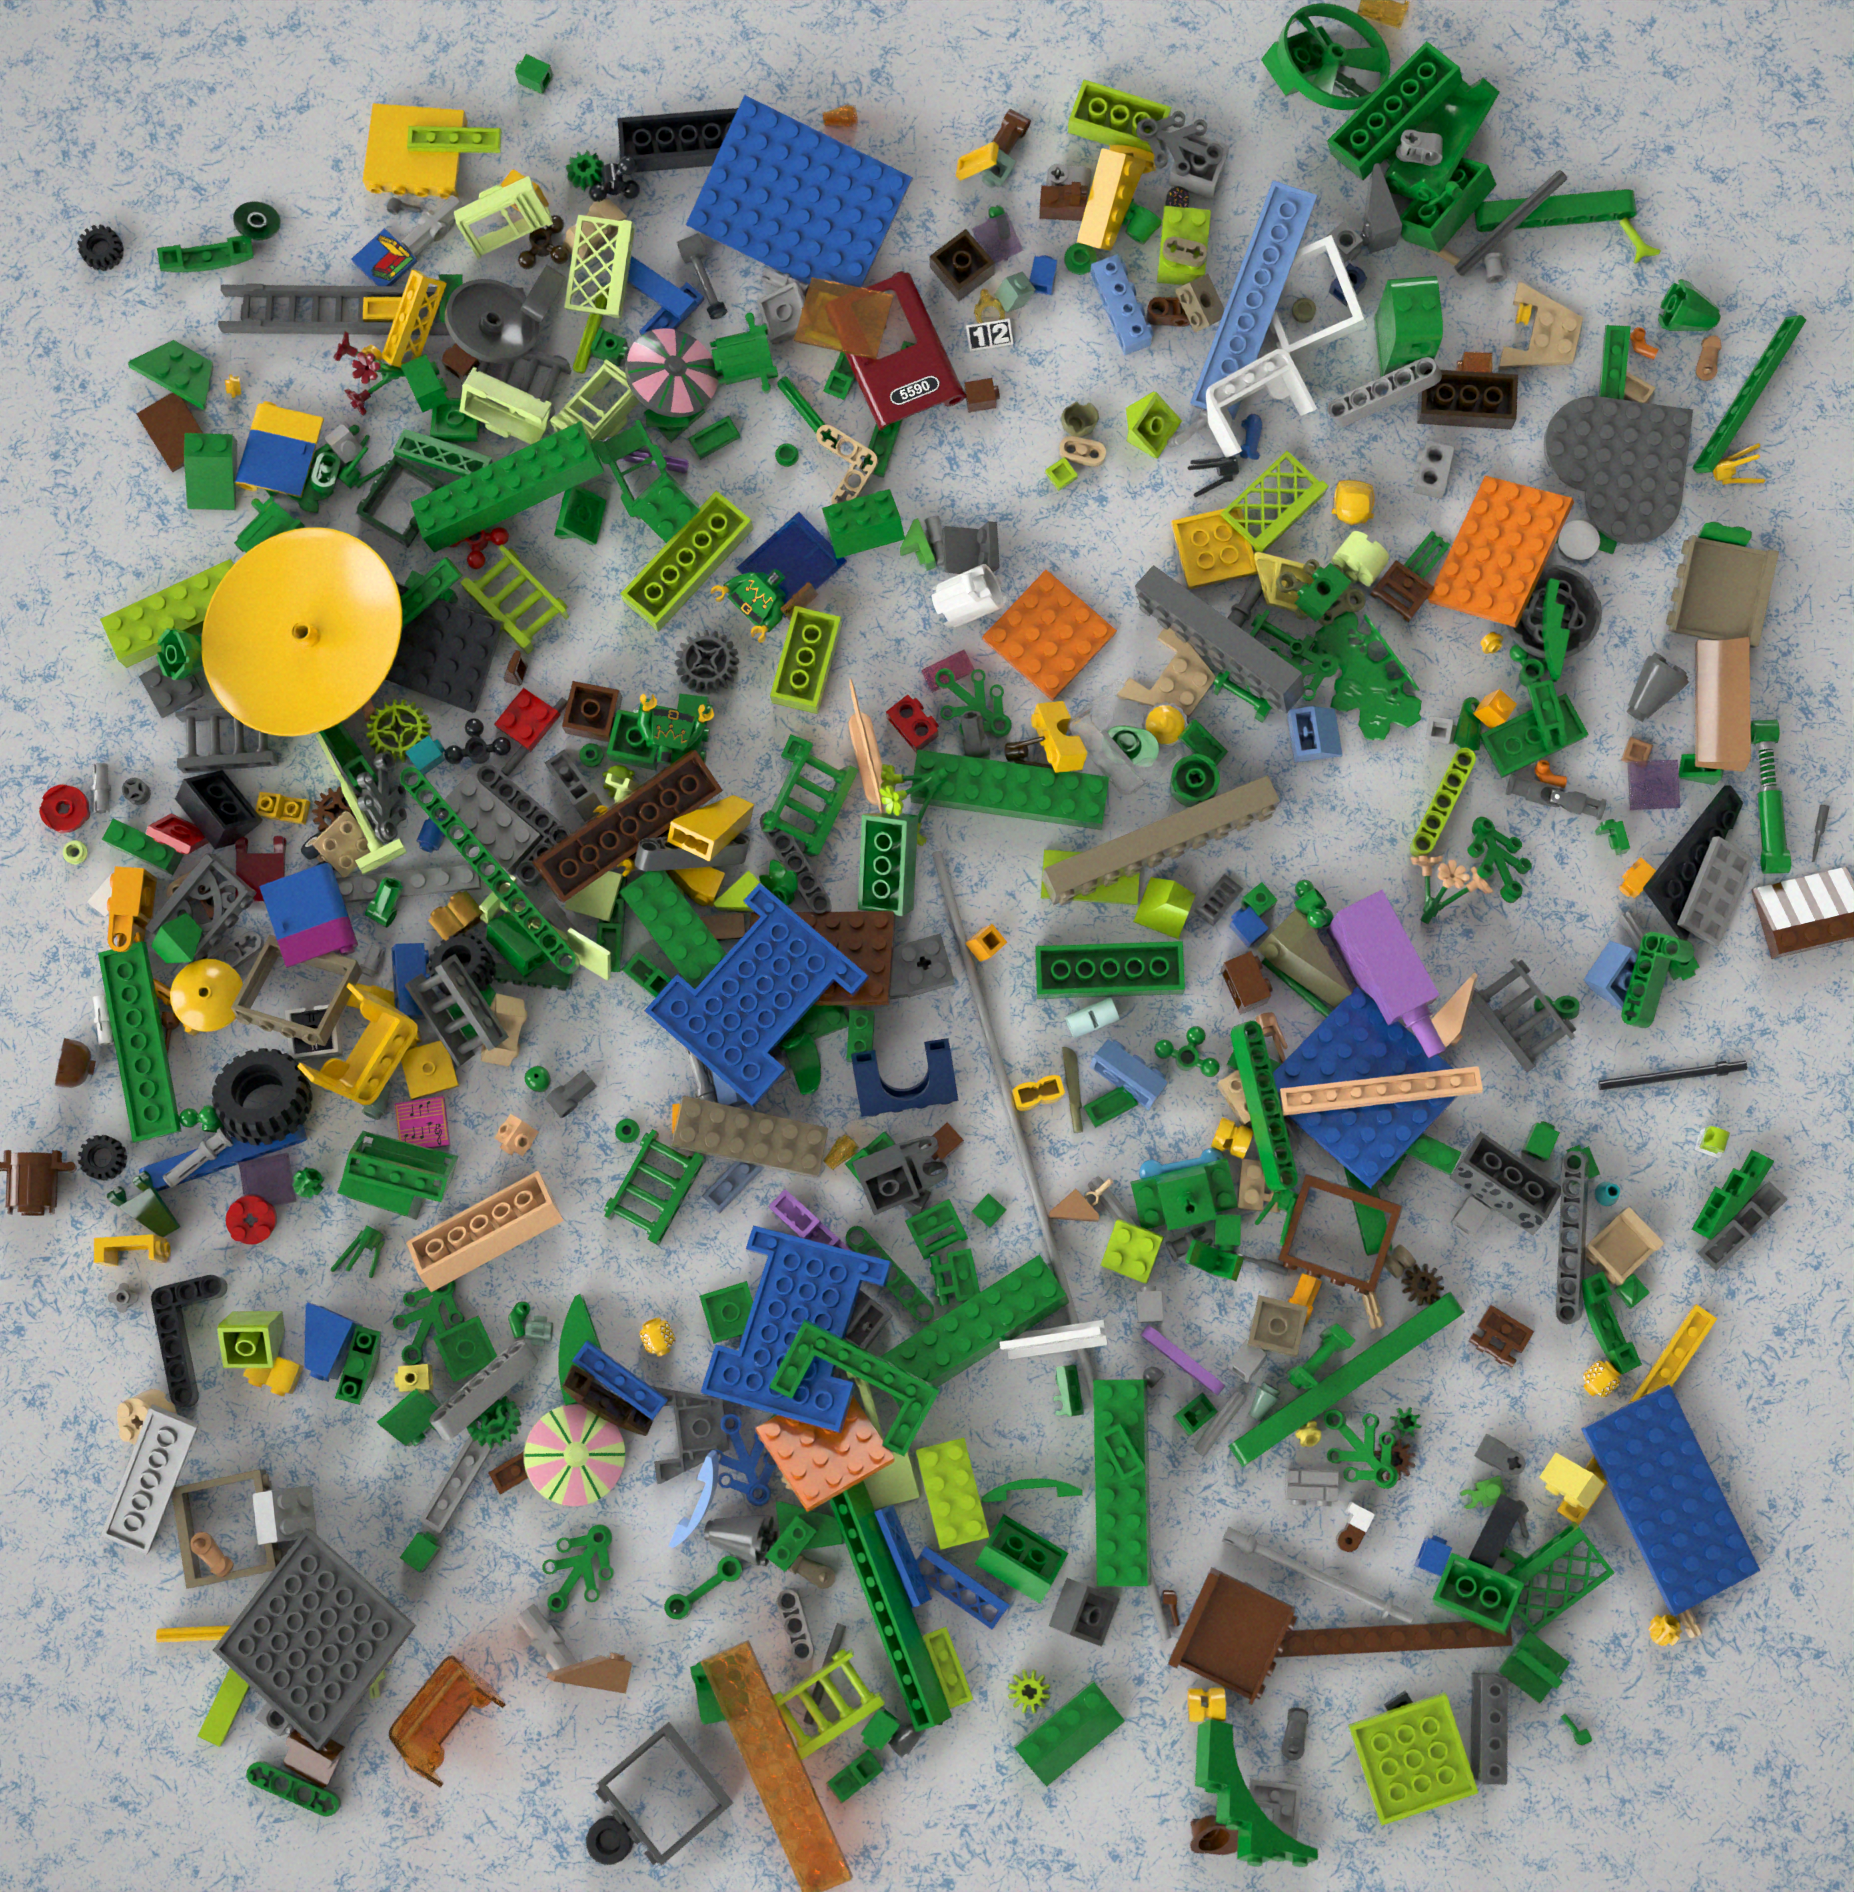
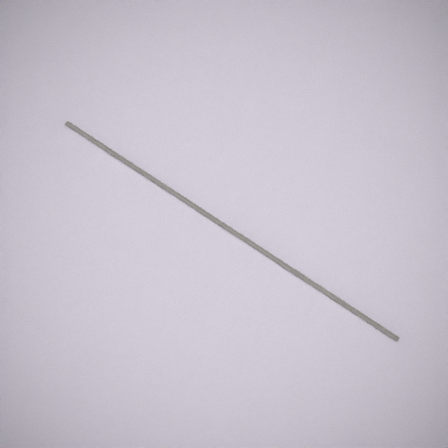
M936 851L932 853L1055 1277L1070 1302L1064 1306L1070 1325L1079 1324L970 949L965 944L967 938L942 852ZM1087 1348L1079 1349L1077 1352L1093 1403V1380H1096ZM1151 1569V1585L1146 1586L1161 1639L1166 1640L1172 1637Z

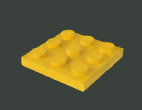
M1234 508L1229 513L1235 520H1244L1242 509ZM1224 509L1171 520L1188 590L1258 573L1251 544L1220 515Z

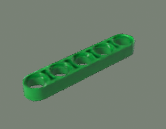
M851 1227L846 1233L848 1245L855 1252L867 1255L870 1249H877L881 1253L880 1259L891 1261L893 1263L892 1267L897 1270V1277L893 1281H887L886 1287L917 1321L923 1323L930 1321L934 1316L935 1310L929 1299L863 1227ZM856 1230L864 1234L863 1242L857 1245L850 1241L851 1233ZM906 1285L911 1286L914 1290L913 1297L908 1300L900 1296V1289ZM927 1304L931 1308V1313L927 1318H920L917 1315L916 1310L919 1305Z

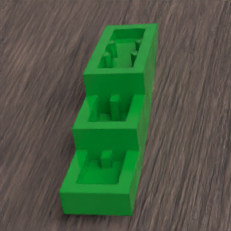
M1550 578L1546 584L1544 594L1542 635L1550 678L1553 682H1557L1562 673L1570 630L1560 628L1565 605L1555 603L1560 580Z
M627 876L622 878L610 921L599 919L597 923L596 944L610 952L611 972H620L626 901L619 892L627 886Z
M1751 1149L1740 1171L1733 1168L1722 1189L1714 1187L1691 1230L1712 1240L1746 1205L1767 1175L1774 1160Z

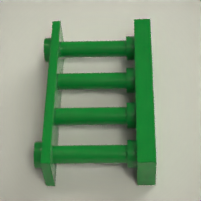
M1266 609L1262 615L1258 613L1251 624L1254 628L1249 635L1253 638L1262 629L1290 646L1292 641L1297 640L1267 622L1270 614L1269 610ZM1307 634L1303 640L1300 638L1298 640L1304 644V648L1310 650L1315 638ZM1298 645L1292 647L1296 652L1301 650V647ZM1292 656L1291 658L1299 664L1304 660L1301 656ZM1226 670L1225 673L1220 672L1213 682L1216 686L1214 694L1218 696L1222 688H1225L1253 705L1254 710L1257 711L1254 719L1263 723L1272 709L1267 702L1268 700L1263 697L1258 698L1230 681L1229 677L1231 675L1229 671Z
M809 742L798 746L793 754V759L795 760L774 805L763 817L762 823H764L762 831L766 833L773 831L774 827H777L804 842L806 847L803 853L814 857L820 854L858 773V769L850 765L838 770L809 754L813 747V744ZM807 763L834 778L836 783L833 789L827 791L800 776L799 774L804 764ZM796 784L824 799L826 804L823 811L817 812L789 797L794 785ZM786 805L813 820L816 825L813 832L808 834L780 819L779 817L784 806Z
M652 1129L650 1134L646 1132L640 1142L642 1148L614 1199L610 1197L604 1207L606 1212L604 1216L612 1220L616 1214L647 1231L649 1235L647 1240L659 1246L706 1158L696 1152L693 1157L690 1155L687 1157L656 1140L659 1133ZM653 1149L683 1165L685 1172L682 1177L675 1179L645 1163L644 1161L649 1151ZM638 1171L671 1187L673 1193L670 1199L662 1200L632 1184ZM628 1192L658 1208L661 1213L658 1221L650 1222L622 1207L620 1204L626 1193Z
M1338 1323L1323 1330L1319 1335L1322 1339L1320 1342L1322 1345L1302 1367L1298 1365L1286 1372L1289 1376L1288 1382L1296 1389L1303 1388L1306 1390L1315 1387L1319 1382L1313 1376L1335 1351L1339 1353L1349 1349L1356 1342Z

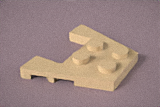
M1518 282L1513 305L1519 306V303H1523L1524 306H1528V304H1531L1532 309L1536 310L1527 351L1504 346L1498 369L1506 370L1510 367L1526 368L1527 366L1535 365L1544 367L1572 364L1583 317L1528 285Z
M1164 628L1157 637V640L1176 652L1174 658L1151 690H1148L1129 677L1118 692L1117 697L1152 707L1156 703H1163L1165 701L1169 704L1175 703L1177 707L1183 709V713L1189 718L1212 686L1216 676L1188 641L1186 643L1182 642L1175 635L1176 632L1170 628L1168 630Z

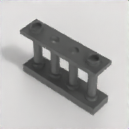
M531 350L525 357L521 358L530 361L519 390L528 393L539 365L551 368L542 395L538 397L544 403L546 400L550 402L560 372L571 374L572 370L569 362L559 355L552 357ZM481 360L477 372L480 371L486 374L490 362ZM516 361L504 363L498 380L507 384ZM464 375L461 385L464 384L468 376ZM552 404L548 420H550L555 415V410Z
M189 707L184 708L183 711L175 712V716L182 723L186 722L187 754L184 755V758H177V768L181 772L194 773L279 766L278 756L268 748L267 733L258 731V749H256V752L247 753L244 750L243 723L234 718L225 708L198 710L197 708ZM233 719L235 751H232V754L223 755L220 752L219 720ZM210 720L211 752L208 753V756H199L196 748V721Z
M453 955L435 967L438 974L426 980L421 973L406 983L405 987L459 1067L475 1055L473 1049L484 1044L488 1051H490L509 1036L457 956ZM444 982L451 995L439 1000L432 988ZM458 1003L465 1015L453 1021L446 1008ZM471 1023L478 1036L466 1041L459 1029Z
M1514 958L1510 962L1515 968L1487 989L1478 991L1475 988L1472 1002L1526 1073L1536 1067L1534 1061L1537 1059L1535 1057L1565 1035L1570 1040L1574 1039L1576 1036L1573 1032L1576 1031V1028L1568 1018L1566 1020L1562 1019L1527 974L1531 970L1522 959L1518 962ZM1519 976H1522L1529 985V988L1500 1010H1493L1488 1004L1491 1001L1490 998ZM1536 995L1545 1007L1515 1030L1513 1028L1508 1030L1503 1023L1506 1021L1505 1018ZM1552 1015L1560 1027L1531 1049L1527 1048L1524 1050L1518 1043L1521 1041L1520 1037Z

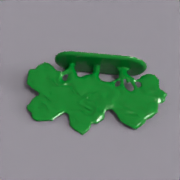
M1346 611L1335 617L1331 624L1323 626L1315 632V645L1312 648V652L1319 656L1322 654L1333 655L1338 661V668L1342 671V676L1335 680L1334 690L1336 695L1333 696L1330 707L1345 713L1349 710L1359 709L1360 719L1358 726L1364 737L1372 741L1374 739L1384 740L1390 731V723L1409 728L1421 720L1419 712L1422 701L1418 697L1407 695L1403 692V685L1408 680L1416 691L1420 689L1368 616L1364 614L1363 618L1370 627L1371 633L1363 634L1357 631L1359 623L1356 614ZM1328 615L1323 618L1325 621L1330 620ZM1353 629L1356 633L1349 634L1348 631ZM1359 637V641L1363 639L1364 642L1358 645L1350 644L1349 638ZM1373 641H1380L1388 652V655L1380 661H1373L1368 655V646ZM1365 646L1364 652H1360V647ZM1393 660L1403 673L1401 678L1391 680L1388 678L1386 669L1388 662ZM1323 662L1322 666L1324 668H1329L1331 664L1329 662ZM1397 687L1398 692L1395 695L1392 694L1391 691Z

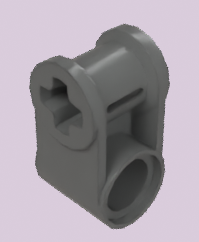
M1488 1434L1485 1435L1474 1455L1486 1464L1510 1475L1521 1473L1526 1465L1525 1459L1520 1453ZM1516 1457L1518 1468L1510 1470V1464L1507 1462V1459Z

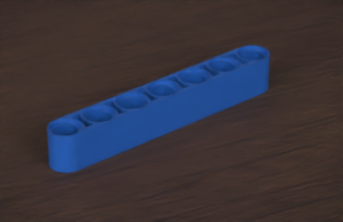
M299 1124L297 1126L298 1130L293 1135L289 1133L285 1136L286 1139L280 1142L275 1140L273 1144L264 1145L263 1142L258 1146L250 1145L249 1141L242 1143L236 1137H230L234 1142L233 1146H227L217 1154L215 1160L206 1161L177 1185L300 1144L308 1140L304 1125ZM197 1149L139 1169V1174L147 1171L157 1192L171 1188L162 1176Z

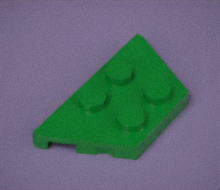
M172 340L128 362L130 369L203 410L207 408V394L210 391V378L214 368L211 360Z

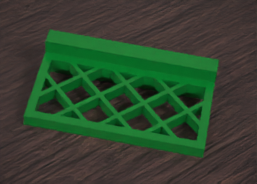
M1574 1521L1504 1575L1524 1584L1529 1581L1528 1586L1524 1585L1523 1590H1527L1526 1603H1518L1516 1612L1531 1632L1535 1634L1615 1574V1572ZM1583 1540L1588 1546L1587 1557L1573 1556L1574 1547ZM1592 1552L1596 1558H1591ZM1557 1559H1568L1566 1573L1553 1571V1565ZM1572 1560L1586 1562L1584 1575L1571 1573ZM1590 1562L1602 1564L1606 1571L1598 1577L1589 1576ZM1537 1574L1548 1575L1546 1588L1533 1586V1578ZM1552 1575L1566 1577L1564 1590L1550 1589ZM1570 1578L1584 1579L1583 1588L1578 1592L1568 1591ZM1532 1591L1545 1592L1544 1606L1530 1604ZM1550 1593L1563 1595V1601L1560 1606H1548ZM1519 1607L1525 1608V1613ZM1529 1608L1543 1610L1542 1619L1534 1625L1528 1619Z

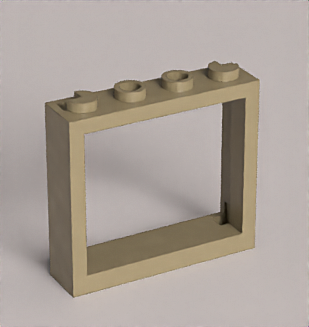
M269 935L231 1007L237 1020L242 1024L249 1025L251 1023L267 1032L274 1030L287 1038L293 1039L296 1037L310 1045L319 1044L325 1046L352 994L346 986L348 983L356 986L362 974L357 960L334 953H327L303 962V964L344 976L318 1028L314 1029L251 1009L277 957H282L276 936Z
M266 1469L253 1470L174 1488L172 1501L186 1589L271 1572L282 1560L284 1555L282 1549L278 1548V1542L264 1544L267 1564L231 1571L221 1578L217 1577V1575L202 1578L198 1555L190 1547L191 1539L195 1533L188 1493L254 1479L256 1493L269 1491V1488L272 1487V1482L269 1480V1474H266Z

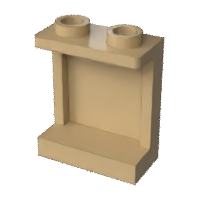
M1627 1207L1585 1246V1259L1592 1266L1595 1267L1597 1265L1604 1271L1608 1283L1611 1285L1615 1283L1616 1286H1619L1654 1251L1659 1250L1665 1243L1630 1207Z

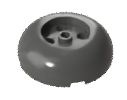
M1545 565L1517 627L1506 625L1518 646L1533 656L1546 659L1542 635L1543 605L1539 603V598L1544 597L1545 587L1550 578L1560 580L1555 603L1567 605L1570 610L1569 614L1563 613L1560 627L1570 630L1565 658L1582 651L1597 634L1602 619L1601 601L1598 599L1592 583L1581 573L1561 565ZM1537 618L1540 624L1534 625L1530 619Z

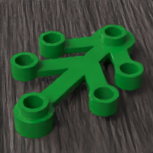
M1299 640L1291 642L1289 647L1291 655L1301 656L1312 664L1303 666L1281 654L1277 646H1270L1268 648L1271 651H1276L1279 657L1299 670L1303 675V679L1307 675L1315 674L1311 683L1304 686L1305 691H1313L1312 696H1306L1304 693L1302 698L1306 701H1312L1316 697V691L1323 679L1332 677L1338 670V661L1333 655L1322 654L1319 656L1304 648V644ZM1298 645L1301 647V650L1296 652L1292 647ZM1329 662L1331 666L1329 668H1324L1322 666V663ZM1246 685V689L1248 690V692H1250L1251 694H1253V693L1249 690V686Z
M947 668L940 669L935 676L937 686L942 689L948 688L968 705L962 707L946 705L942 707L940 716L943 720L949 721L953 717H960L965 712L973 710L980 712L981 716L986 720V722H983L984 732L989 731L995 737H1004L1009 734L1012 723L1010 718L1003 713L1002 696L1004 689L1001 685L995 684L989 690V695L993 699V714L986 708L984 691L986 675L983 670L976 669L971 674V680L975 688L974 698L954 681L955 677L951 670ZM981 673L983 676L982 680H975L974 674ZM943 675L949 678V682L946 684L940 681V677ZM994 688L1000 689L1001 695L994 696L992 690ZM945 709H950L952 711V715L950 717H945L943 715V711ZM996 722H1002L1004 724V728L1002 730H998L995 727ZM960 723L958 730L963 735L962 724Z
M1478 817L1473 822L1472 833L1475 838L1473 843L1467 848L1468 854L1473 858L1480 857L1485 851L1482 845L1485 840L1488 850L1482 864L1477 868V874L1482 879H1488L1494 873L1492 865L1495 862L1504 882V886L1500 889V895L1506 902L1514 903L1522 896L1523 888L1520 883L1513 881L1506 863L1514 867L1520 874H1526L1532 868V864L1527 858L1519 860L1510 854H1515L1522 848L1520 839L1517 837L1507 838L1495 829L1491 820L1486 817ZM1496 841L1505 846L1507 851L1500 848Z
M455 1280L449 1282L448 1288L444 1291L438 1288L430 1292L426 1287L416 1292H407L403 1296V1302L408 1307H415L419 1300L433 1296L428 1306L406 1315H397L393 1319V1326L398 1330H405L409 1324L423 1319L412 1345H408L402 1350L401 1357L406 1364L416 1365L421 1362L423 1358L421 1348L432 1323L437 1334L447 1330L439 1311L442 1301H444L449 1312L448 1321L451 1325L456 1326L464 1322V1315L458 1311L452 1295L456 1289ZM410 1295L415 1296V1302L412 1304L407 1302V1298ZM454 1314L460 1315L458 1323L452 1321ZM399 1318H403L405 1320V1324L402 1327H398L397 1320ZM415 1350L417 1352V1358L411 1360L409 1354L411 1351Z
M1336 1409L1328 1410L1324 1415L1325 1425L1330 1429L1338 1430L1356 1450L1341 1451L1337 1448H1331L1327 1452L1328 1461L1334 1464H1339L1342 1461L1367 1462L1373 1470H1358L1355 1467H1347L1343 1473L1344 1479L1352 1483L1358 1480L1374 1481L1378 1487L1383 1489L1394 1487L1399 1479L1398 1471L1392 1465V1447L1396 1444L1395 1435L1390 1432H1383L1380 1435L1379 1442L1382 1445L1380 1462L1375 1456V1428L1379 1425L1378 1416L1372 1413L1364 1415L1362 1423L1365 1426L1363 1443L1346 1424V1417L1342 1411ZM1338 1415L1340 1422L1335 1425L1333 1418ZM1369 1417L1374 1418L1372 1426H1369L1367 1423ZM1387 1435L1391 1437V1442L1388 1445L1384 1442V1438ZM1337 1451L1339 1457L1337 1460L1334 1461L1332 1459L1333 1452ZM1351 1470L1355 1471L1353 1479H1350L1348 1476ZM1388 1471L1390 1479L1385 1481L1383 1474Z
M595 1525L590 1528L587 1535L571 1539L563 1537L557 1541L556 1547L561 1553H567L574 1547L588 1545L582 1555L560 1560L548 1559L544 1561L542 1569L548 1575L556 1573L557 1570L574 1567L560 1590L551 1594L547 1600L548 1608L552 1612L560 1613L566 1610L569 1604L568 1595L582 1573L586 1586L584 1592L585 1600L593 1603L600 1598V1591L596 1587L591 1562L596 1552L598 1553L601 1566L598 1571L599 1578L604 1581L613 1578L614 1569L610 1566L607 1547L612 1542V1532L607 1526ZM600 1532L603 1534L604 1539L602 1542L595 1540L596 1533ZM563 1540L569 1543V1547L566 1550L560 1547V1543ZM548 1562H552L555 1565L552 1572L546 1569ZM604 1568H608L611 1571L608 1578L602 1576ZM590 1590H594L597 1593L594 1600L588 1597ZM556 1597L562 1601L561 1606L558 1608L553 1605V1600Z

